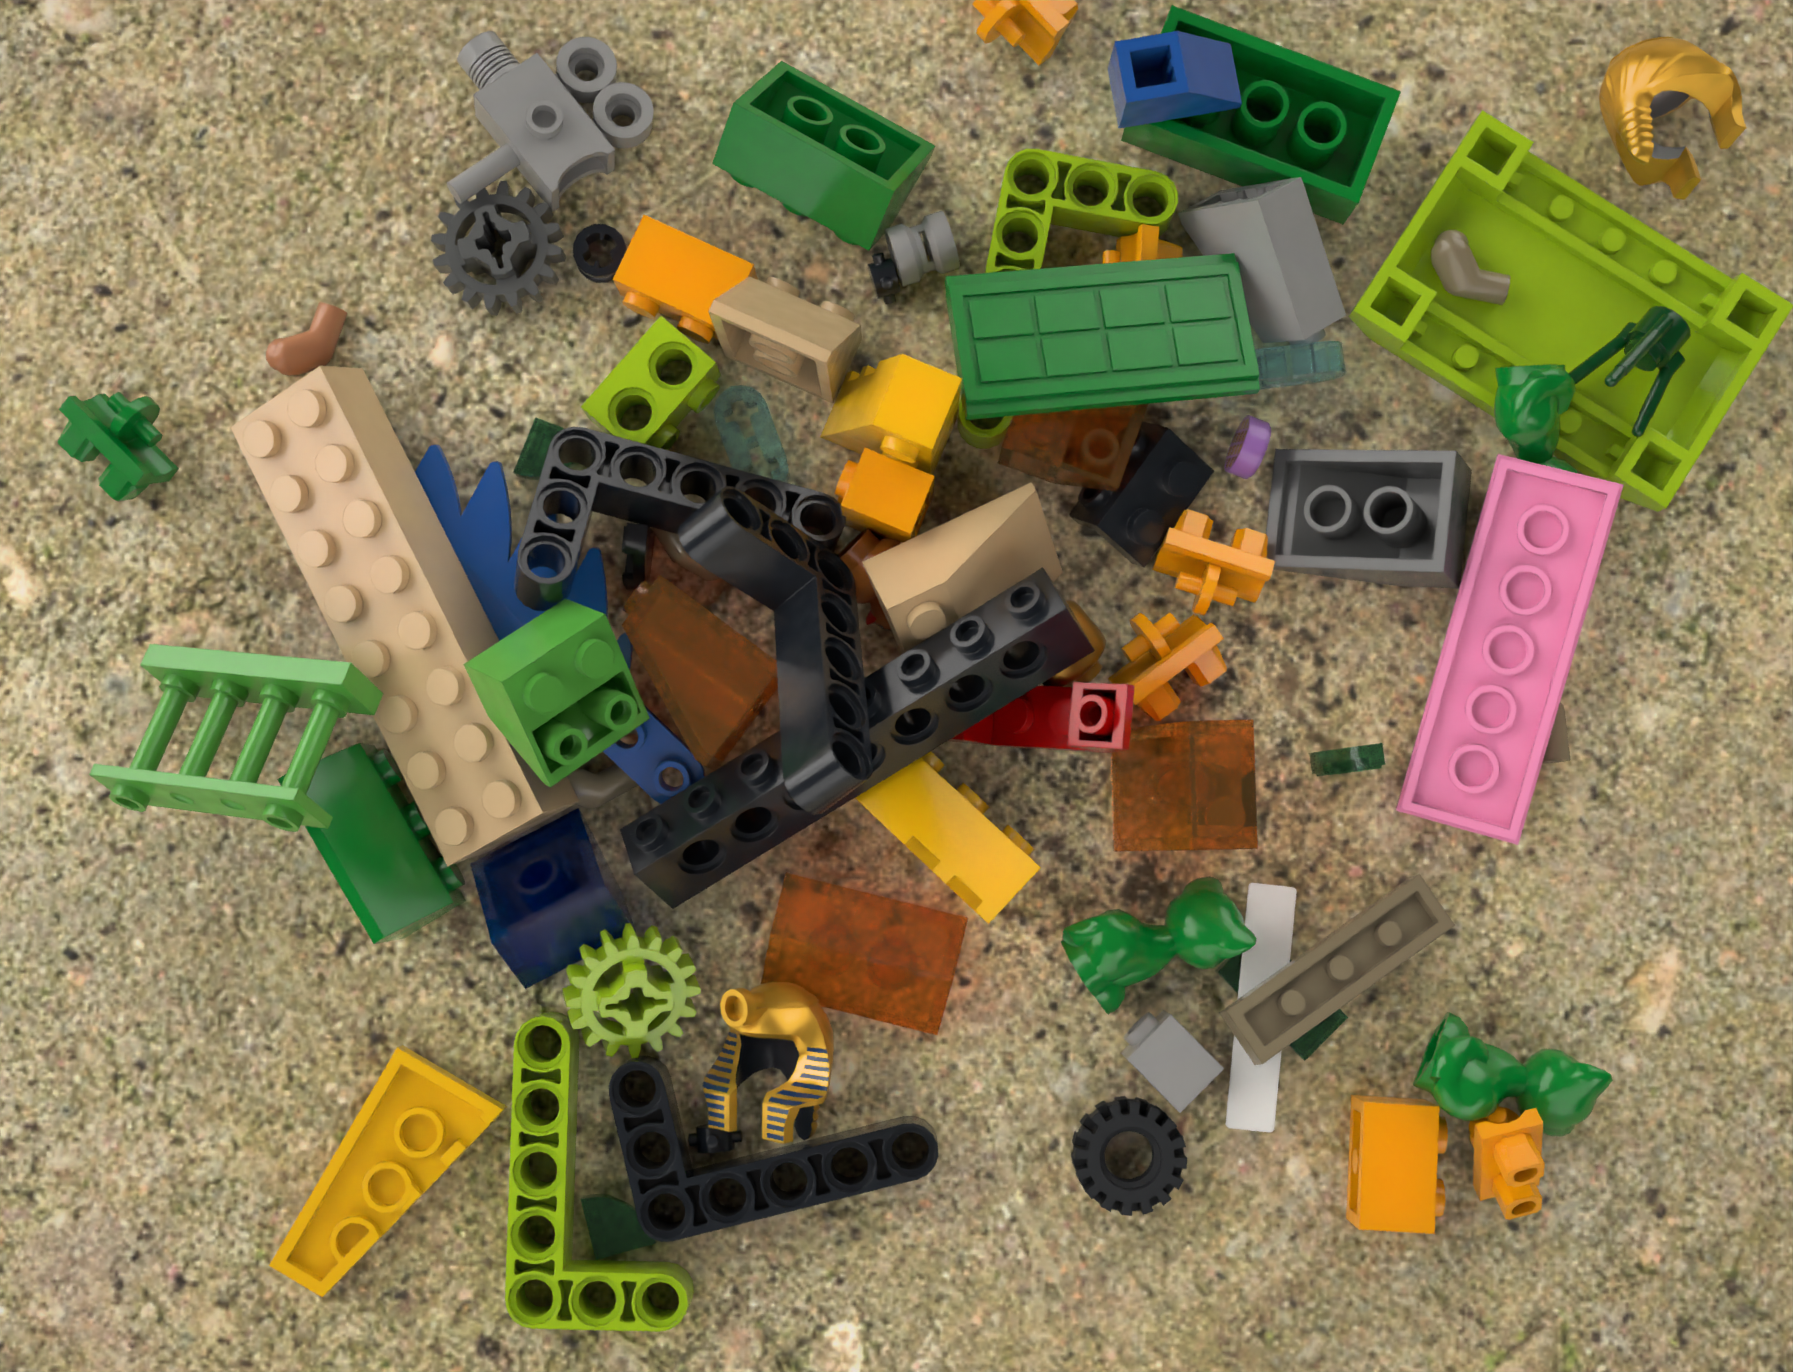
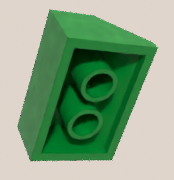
M781 61L733 103L712 164L728 172L739 184L756 188L782 202L783 206L793 214L807 216L829 228L842 241L852 245H859L870 251L885 234L884 229L891 227L932 156L935 145Z
M358 743L320 760L306 795L333 818L328 829L305 827L373 944L404 939L464 903L466 900L459 888L465 885V880L456 864L447 866L443 856L438 854L428 837L431 832L416 802L413 801L409 804L397 783L403 780V775L391 754L385 748L378 751L374 745ZM285 775L277 779L280 785H282Z

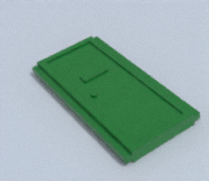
M1235 253L946 276L945 278L946 303L957 375L962 378L960 394L966 420L1257 394L1260 390L1258 363L1239 264L1236 262Z

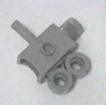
M483 32L470 40L462 48L457 62L479 89L478 92L473 94L475 116L500 148L447 182V187L453 197L461 204L517 167L553 212L559 208V199L562 194L575 182L594 173H605L608 175L614 171V147L632 148L640 145L648 138L653 126L654 110L652 101L648 94L640 87L631 83H616L617 62L615 55L608 45L596 38L578 37L568 41L558 53L556 74H554L538 53L519 63L495 32ZM589 70L595 73L597 77L591 81H583L576 75L580 71ZM578 102L594 103L593 119L589 117ZM625 115L630 117L633 123L622 127L615 124L613 119L616 116Z

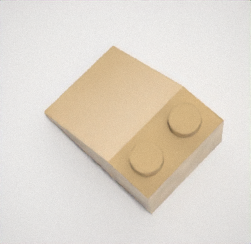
M749 276L713 300L708 312L725 357L830 403H834L862 341L861 325L853 322L855 315L851 311L829 301H823L820 307L798 298L800 291L797 288L774 277H768L764 283Z
M1032 482L862 562L902 654L1042 567L1053 582L1063 573L1037 491Z

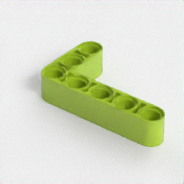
M1024 149L1019 151L1009 159L1004 171L985 273L1042 269L1050 224L1115 237L1135 234L1138 232V226L1146 224L1158 226L1160 237L1167 230L1178 204L1176 186L1168 176L1153 170L1041 149ZM1023 175H1034L1043 181L1046 188L1037 194H1026L1016 187L1014 181ZM1081 186H1092L1102 193L1104 201L1095 206H1087L1076 199L1073 191ZM1139 197H1151L1160 204L1162 213L1155 217L1141 215L1135 209L1133 201ZM1012 232H1023L1032 238L1035 246L1027 252L1016 253L1005 246L1003 238ZM960 398L957 428L961 437L969 445L978 449H990L999 445L1007 437L1013 416L1001 417L1002 421L996 427L982 430L975 427L970 420L965 419Z
M558 1012L542 1013L522 1024L516 1033L514 1041L505 1282L507 1312L517 1324L531 1329L649 1332L670 1330L678 1325L686 1315L694 1294L693 1280L687 1270L679 1264L659 1261L572 1260L579 1034L578 1029L573 1030L569 1017ZM538 1026H550L558 1032L562 1045L557 1057H543L535 1049L533 1036ZM543 1088L555 1094L560 1107L555 1119L546 1120L535 1114L531 1106V1098L535 1089ZM532 1153H547L554 1159L557 1165V1175L554 1181H539L532 1175L529 1169V1159ZM536 1215L547 1218L555 1229L554 1242L540 1244L531 1239L527 1232L528 1218ZM536 1279L546 1283L553 1294L552 1304L546 1307L532 1304L525 1295L524 1287L526 1281ZM601 1281L610 1285L615 1292L616 1304L609 1308H599L593 1305L587 1297V1284ZM659 1282L671 1285L678 1294L679 1305L668 1310L657 1308L648 1297V1287Z

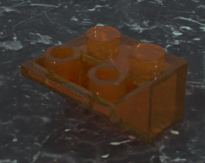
M1149 404L1013 416L997 463L1053 484L1117 491Z

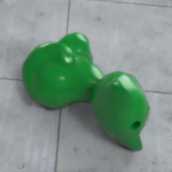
M1549 364L1495 368L1498 383L1494 402L1496 426L1509 441L1517 459L1578 473L1568 462L1553 457L1559 441L1560 414L1568 410L1576 390L1575 381L1565 370V365Z
M1208 876L1188 883L1182 894L1169 903L1164 925L1145 924L1120 909L1107 910L1098 916L1087 918L1065 927L1061 944L1085 986L1109 1015L1117 1010L1124 1000L1125 987L1155 975L1175 956L1198 969H1212L1225 959L1236 957L1250 950L1256 944L1257 938L1244 925V919L1234 901L1224 893L1221 882L1214 877Z
M1447 1012L1434 1030L1426 1046L1413 1086L1431 1093L1441 1109L1450 1116L1464 1121H1477L1488 1117L1496 1111L1504 1099L1515 1097L1520 1114L1522 1115L1525 1110L1536 1108L1543 1121V1133L1555 1137L1571 1133L1575 1125L1585 1120L1591 1114L1597 1098L1610 1085L1613 1079L1608 1072L1589 1064L1579 1063L1572 1056L1557 1049H1541L1528 1057L1522 1064L1506 1051L1485 1044L1482 1039L1470 1036L1468 1027L1461 1018Z

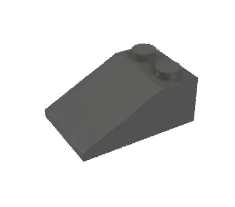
M1275 449L1266 535L1268 536L1267 559L1274 560L1273 570L1393 586L1459 589L1472 470L1457 451Z

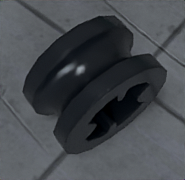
M606 224L588 226L576 236L573 243V257L577 267L586 279L593 282L608 283L613 281V277L627 250L622 235L611 226ZM598 240H601L603 247H606L608 241L616 246L610 251L613 262L605 267H601L598 260L595 261L594 266L586 262L592 256L589 245Z

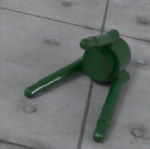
M1663 306L1651 307L1637 324L1628 322L1614 339L1570 371L1569 374L1576 385L1623 348L1625 356L1605 378V384L1608 387H1614L1634 366L1649 372L1658 368V375L1632 428V434L1635 437H1640L1644 434L1672 376L1685 362V358L1679 350L1690 338V328L1687 322L1675 311Z

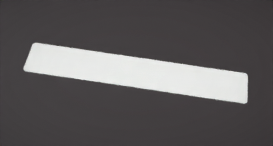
M1260 883L1249 884L1245 926L1254 933L1257 939L1256 944L1250 950L1242 953L1238 999L1290 963L1297 893L1294 887ZM1234 1035L1225 1123L1228 1128L1273 1132L1282 1051L1264 1064L1254 1065Z

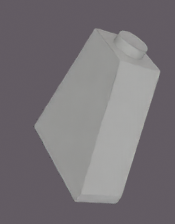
M1301 177L1220 190L1178 213L1183 227L1203 256L1235 253L1236 262L1239 264L1250 325L1263 343L1289 341L1291 348L1304 347L1326 336L1324 328L1346 316Z

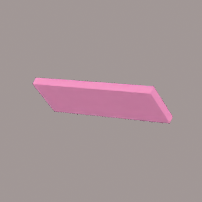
M1497 455L1396 811L1516 845L1519 844L1623 484L1509 456Z

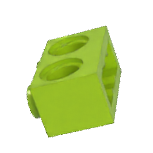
M660 316L582 404L581 408L587 417L606 434L669 450L680 435V430L676 427L691 410L695 413H700L714 399L720 389V385L716 381L721 377L717 363L665 318ZM675 360H683L692 365L691 374L683 383L669 385L661 381L662 370L668 363ZM645 405L651 408V419L644 428L630 431L622 427V417L630 407Z

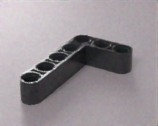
M570 427L557 433L550 443L518 550L514 590L517 598L526 607L535 611H547L565 598L567 599L571 591L593 512L678 534L679 526L725 486H733L833 552L845 527L846 517L842 516L841 504L834 497L823 492L588 428ZM569 462L579 463L587 469L572 470L564 464ZM629 478L643 481L646 486H632L624 480ZM684 495H697L702 497L706 502L694 503L688 500ZM563 514L569 517L572 522L565 524L556 523L547 516ZM803 526H813L824 535H813L807 532ZM537 567H548L558 575L551 578H542L535 575L531 570Z
M725 486L679 526V540L684 550L699 565L774 611L784 783L790 796L802 809L814 815L822 814L872 776L873 771L854 577L849 567L840 559L841 557L741 490L733 486Z
M648 1055L638 1056V1058H632L621 1065L612 1075L609 1083V1099L638 1221L642 1230L650 1238L660 1242L676 1241L918 1180L928 1175L935 1167L938 1159V1141L933 1127L925 1119L917 1116H902L693 1169L671 1076L667 1067L657 1058ZM641 1070L647 1072L653 1078L656 1084V1093L652 1100L639 1102L628 1095L625 1088V1080L629 1072ZM646 1132L662 1134L670 1145L669 1159L662 1162H653L643 1156L639 1143L641 1135ZM906 1132L920 1134L928 1144L927 1152L923 1158L916 1162L900 1160L892 1149L893 1143L899 1135ZM849 1147L860 1150L868 1161L867 1169L856 1177H845L838 1173L833 1165V1156L839 1150ZM783 1163L799 1165L807 1176V1184L797 1192L783 1191L776 1185L773 1179L774 1169ZM723 1178L737 1180L745 1189L746 1201L737 1207L721 1205L715 1198L714 1184ZM667 1193L677 1196L685 1207V1217L678 1222L669 1223L663 1221L654 1210V1199L656 1196Z

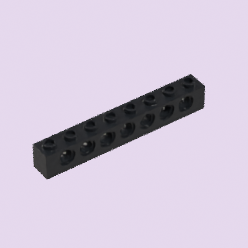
M1042 567L864 678L873 771L872 776L847 796L822 814L814 815L802 809L793 800L785 787L782 767L781 732L779 730L621 828L620 832L633 873L666 904L674 909L1095 650L1073 611Z

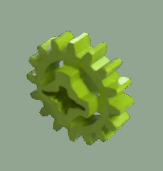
M632 923L625 924L622 938L615 940L605 929L600 932L602 942L600 948L595 950L585 944L579 948L584 965L571 964L566 968L569 982L572 985L562 988L566 1007L570 1008L567 1011L573 1030L582 1028L581 1032L584 1042L589 1047L602 1039L606 1056L613 1057L620 1045H626L631 1057L638 1058L641 1044L647 1042L650 1043L653 1049L659 1052L663 1050L660 1036L668 1032L680 1038L684 1033L678 1020L679 1017H695L697 1013L692 999L689 998L701 994V988L696 976L692 975L696 971L695 965L689 953L682 954V947L674 935L662 943L661 935L656 926L651 925L643 937H637ZM644 959L652 960L660 965L650 966ZM606 1017H613L618 1022L608 1020Z

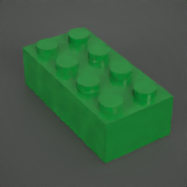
M1172 5L1161 34L1180 31L1231 44L1242 105L1236 109L1126 127L1121 141L1242 187L1301 177L1313 214L1344 225L1360 201L1401 91Z

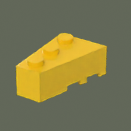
M905 354L879 361L876 369L869 365L864 366L860 374L855 371L847 372L820 438L861 455L864 448H868L933 475L957 420L962 378Z
M931 751L855 797L862 806L988 924L1041 868L1029 857L1035 849L1009 825L1001 831L983 815L990 807L970 787L963 782L955 789L938 774L945 765Z

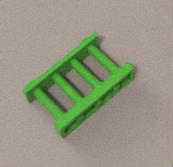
M150 644L140 665L161 682L159 688L163 691V695L130 767L93 765L89 775L111 791L109 798L124 808L139 812L146 811L149 805L263 820L271 826L290 832L298 831L301 825L328 829L333 817L306 795L337 719L346 717L347 713L375 715L383 693L351 662ZM196 697L211 698L212 700L179 774L157 771L187 702H194ZM246 702L262 704L230 779L206 777L236 707H243ZM296 707L313 709L282 785L258 784V778L286 713L294 712Z

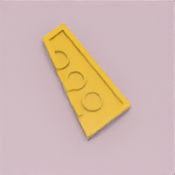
M403 1045L397 1047L269 1266L320 1297L325 1296L501 1115L507 1106Z

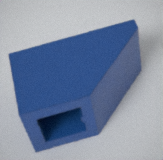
M1180 31L1115 41L1108 66V75L1119 129L1236 109L1242 105L1231 44Z

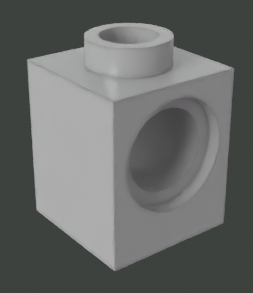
M1164 1010L1156 1018L1150 1012L1146 1013L1123 1037L1129 1045L1121 1054L1179 1113L1224 1070L1212 1055L1171 1014Z

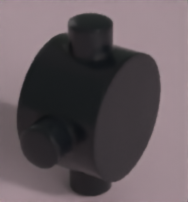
M877 252L872 255L873 263L867 264L871 282L877 299L883 298L885 304H892L896 302L895 294L901 292L897 273L891 257L885 259L883 252Z
M708 1124L697 1126L696 1133L688 1135L689 1146H697L698 1153L731 1151L735 1149V1143L742 1142L743 1139L742 1130L728 1132L709 1128Z

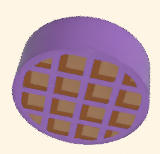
M1247 415L1242 420L1226 456L1225 472L1243 479H1248L1255 474L1270 441L1271 427L1268 422Z

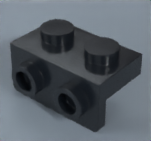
M1137 421L1133 427L1127 429L1117 439L1113 449L1114 453L1098 475L1091 478L1082 487L1078 496V502L1071 510L1069 516L1078 524L1094 529L1132 564L1145 568L1161 546L1169 527L1174 528L1183 511L1190 506L1214 473V470L1168 427Z

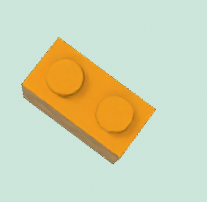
M644 214L613 277V281L620 295L624 296L622 303L630 310L650 319H655L659 312L678 321L677 329L683 334L699 342L709 344L712 337L718 339L708 312L713 300L749 276L757 280L758 278L754 264Z
M864 448L858 463L851 460L847 461L835 490V495H838L837 501L841 504L842 516L846 517L845 525L861 532L869 528L879 539L893 538L902 543L916 537L933 498L935 476Z
M1351 1095L1346 1219L1359 1230L1435 1234V1217L1443 1216L1446 1199L1444 1182L1442 1179L1437 1178L1438 1154L1445 1153L1448 1142L1447 1121L1444 1116H1439L1440 1106L1425 1099Z

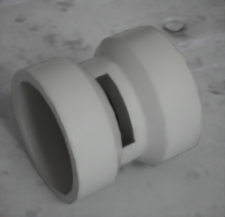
M943 211L924 216L921 224L907 227L901 223L884 229L889 253L902 287L920 282L923 274L934 270L945 274L960 269L955 241ZM920 234H922V236H923L924 244H925V247H926V250H927V253H928L930 262H928V260H927L926 252H925V249H924V246H923V243H922Z

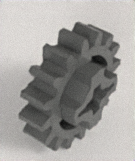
M502 180L497 187L496 194L489 195L486 188L476 193V199L470 202L466 200L460 204L454 198L460 210L455 215L447 212H440L438 218L447 228V232L431 236V242L438 250L445 252L433 259V264L440 273L449 274L443 282L453 295L463 291L462 301L472 310L484 299L486 309L494 316L498 315L502 302H508L516 314L522 312L521 298L529 295L538 303L542 302L544 298L538 288L542 281L557 285L559 281L556 273L550 268L551 263H561L566 260V255L562 248L552 244L564 238V234L558 223H548L554 215L549 205L543 202L534 207L535 196L531 189L524 187L516 197H513L512 189L508 182ZM501 213H511L520 216L530 224L526 225L524 220L512 223L502 218ZM474 224V226H473V228L471 229L469 235H468L467 237H465V235H466L467 231L469 230V228ZM495 229L502 240L506 242L502 247L504 254L501 255L504 264L503 268L497 259L492 256L495 252L494 243L497 242L494 233ZM534 259L530 268L521 276L529 260ZM473 272L475 276L486 273L495 278L497 285L479 282L467 273Z

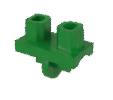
M121 392L113 394L110 398L106 394H98L84 401L79 400L76 396H68L59 408L69 421L57 443L72 458L81 462L94 461L100 452L111 462L98 480L99 486L113 500L124 501L134 499L149 484L169 482L179 468L156 446L163 435L153 426L159 415L160 408L151 397L144 396L130 402Z

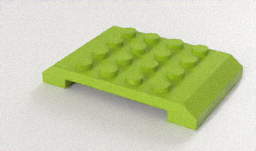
M1482 110L1348 317L1370 340L1495 418L1494 402L1498 388L1495 368L1558 364L1565 365V370L1569 373L1614 339L1628 322L1637 324L1651 307L1663 306L1675 311L1687 322L1691 333L1690 338L1679 350L1684 356L1685 362L1672 376L1644 434L1640 437H1635L1632 434V428L1658 375L1659 369L1656 368L1649 372L1634 366L1614 387H1608L1605 384V378L1625 356L1623 348L1575 385L1576 390L1568 410L1560 414L1559 441L1553 454L1557 458L1568 462L1586 476L1623 484L1620 498L1656 512L1664 510L1668 507L1793 308V304L1744 273H1740L1733 279L1530 153L1529 150L1534 143L1533 141ZM1448 230L1462 232L1468 239V245L1479 269L1510 275V286L1503 305L1455 296L1445 290L1431 261V249L1438 235Z

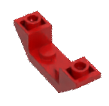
M1073 682V687L1037 686L948 741L1000 747L1098 753L1127 751L1130 745L1135 686L1130 684Z

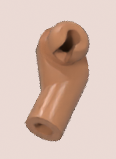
M319 302L309 331L286 338L274 339L269 343L266 349L268 364L274 370H278L283 375L298 376L312 371L318 366H326L333 357L348 313L336 306Z

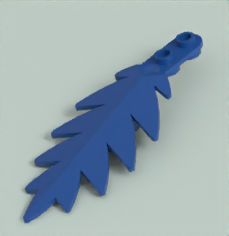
M438 444L429 446L415 473L500 641L545 612L535 611L526 607L517 598L514 590L517 556L521 540L511 556V508L502 464L499 461L489 464L462 513L456 483L442 448ZM558 514L547 516L550 520L559 523ZM592 547L588 550L575 574L567 599L606 614L608 619L606 576L602 554L599 547ZM537 567L531 570L535 575L542 578H551L558 575L548 567ZM624 632L620 635L617 642L630 670L633 642L631 634ZM645 706L650 719L636 728L638 741L634 744H626L618 740L603 752L651 798L662 804L705 777V771L700 758ZM668 767L678 769L683 775V784L676 787L666 784L662 777L663 769Z

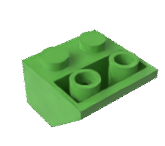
M566 598L463 664L488 717L540 780L549 787L561 781L650 719L606 614Z

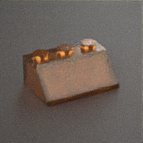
M786 872L770 933L761 984L768 982L794 983L816 996L821 1007L938 1035L953 983L968 917L793 872Z

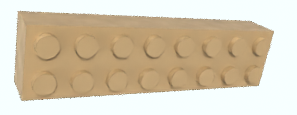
M318 366L230 428L346 662H351L383 693L373 717L447 866L486 854L579 802L567 776L552 787L545 785L491 721L463 664L499 642V639L363 368Z

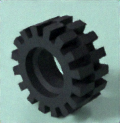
M1125 1096L1114 1097L1115 1101L1109 1103L1102 1101L1095 1105L1096 1110L1090 1115L1086 1113L1080 1120L1082 1125L1078 1132H1074L1072 1139L1074 1144L1073 1152H1071L1072 1164L1085 1192L1091 1199H1095L1102 1208L1110 1212L1111 1209L1118 1210L1121 1215L1132 1216V1211H1141L1144 1215L1153 1212L1152 1206L1161 1202L1164 1206L1172 1199L1169 1194L1174 1187L1179 1190L1183 1182L1181 1177L1182 1169H1187V1157L1184 1155L1183 1149L1186 1145L1183 1136L1176 1128V1124L1159 1107L1137 1097L1135 1099H1127ZM1126 1131L1137 1132L1146 1137L1152 1149V1160L1148 1169L1142 1175L1132 1179L1115 1176L1108 1170L1105 1163V1150L1109 1141L1117 1134Z

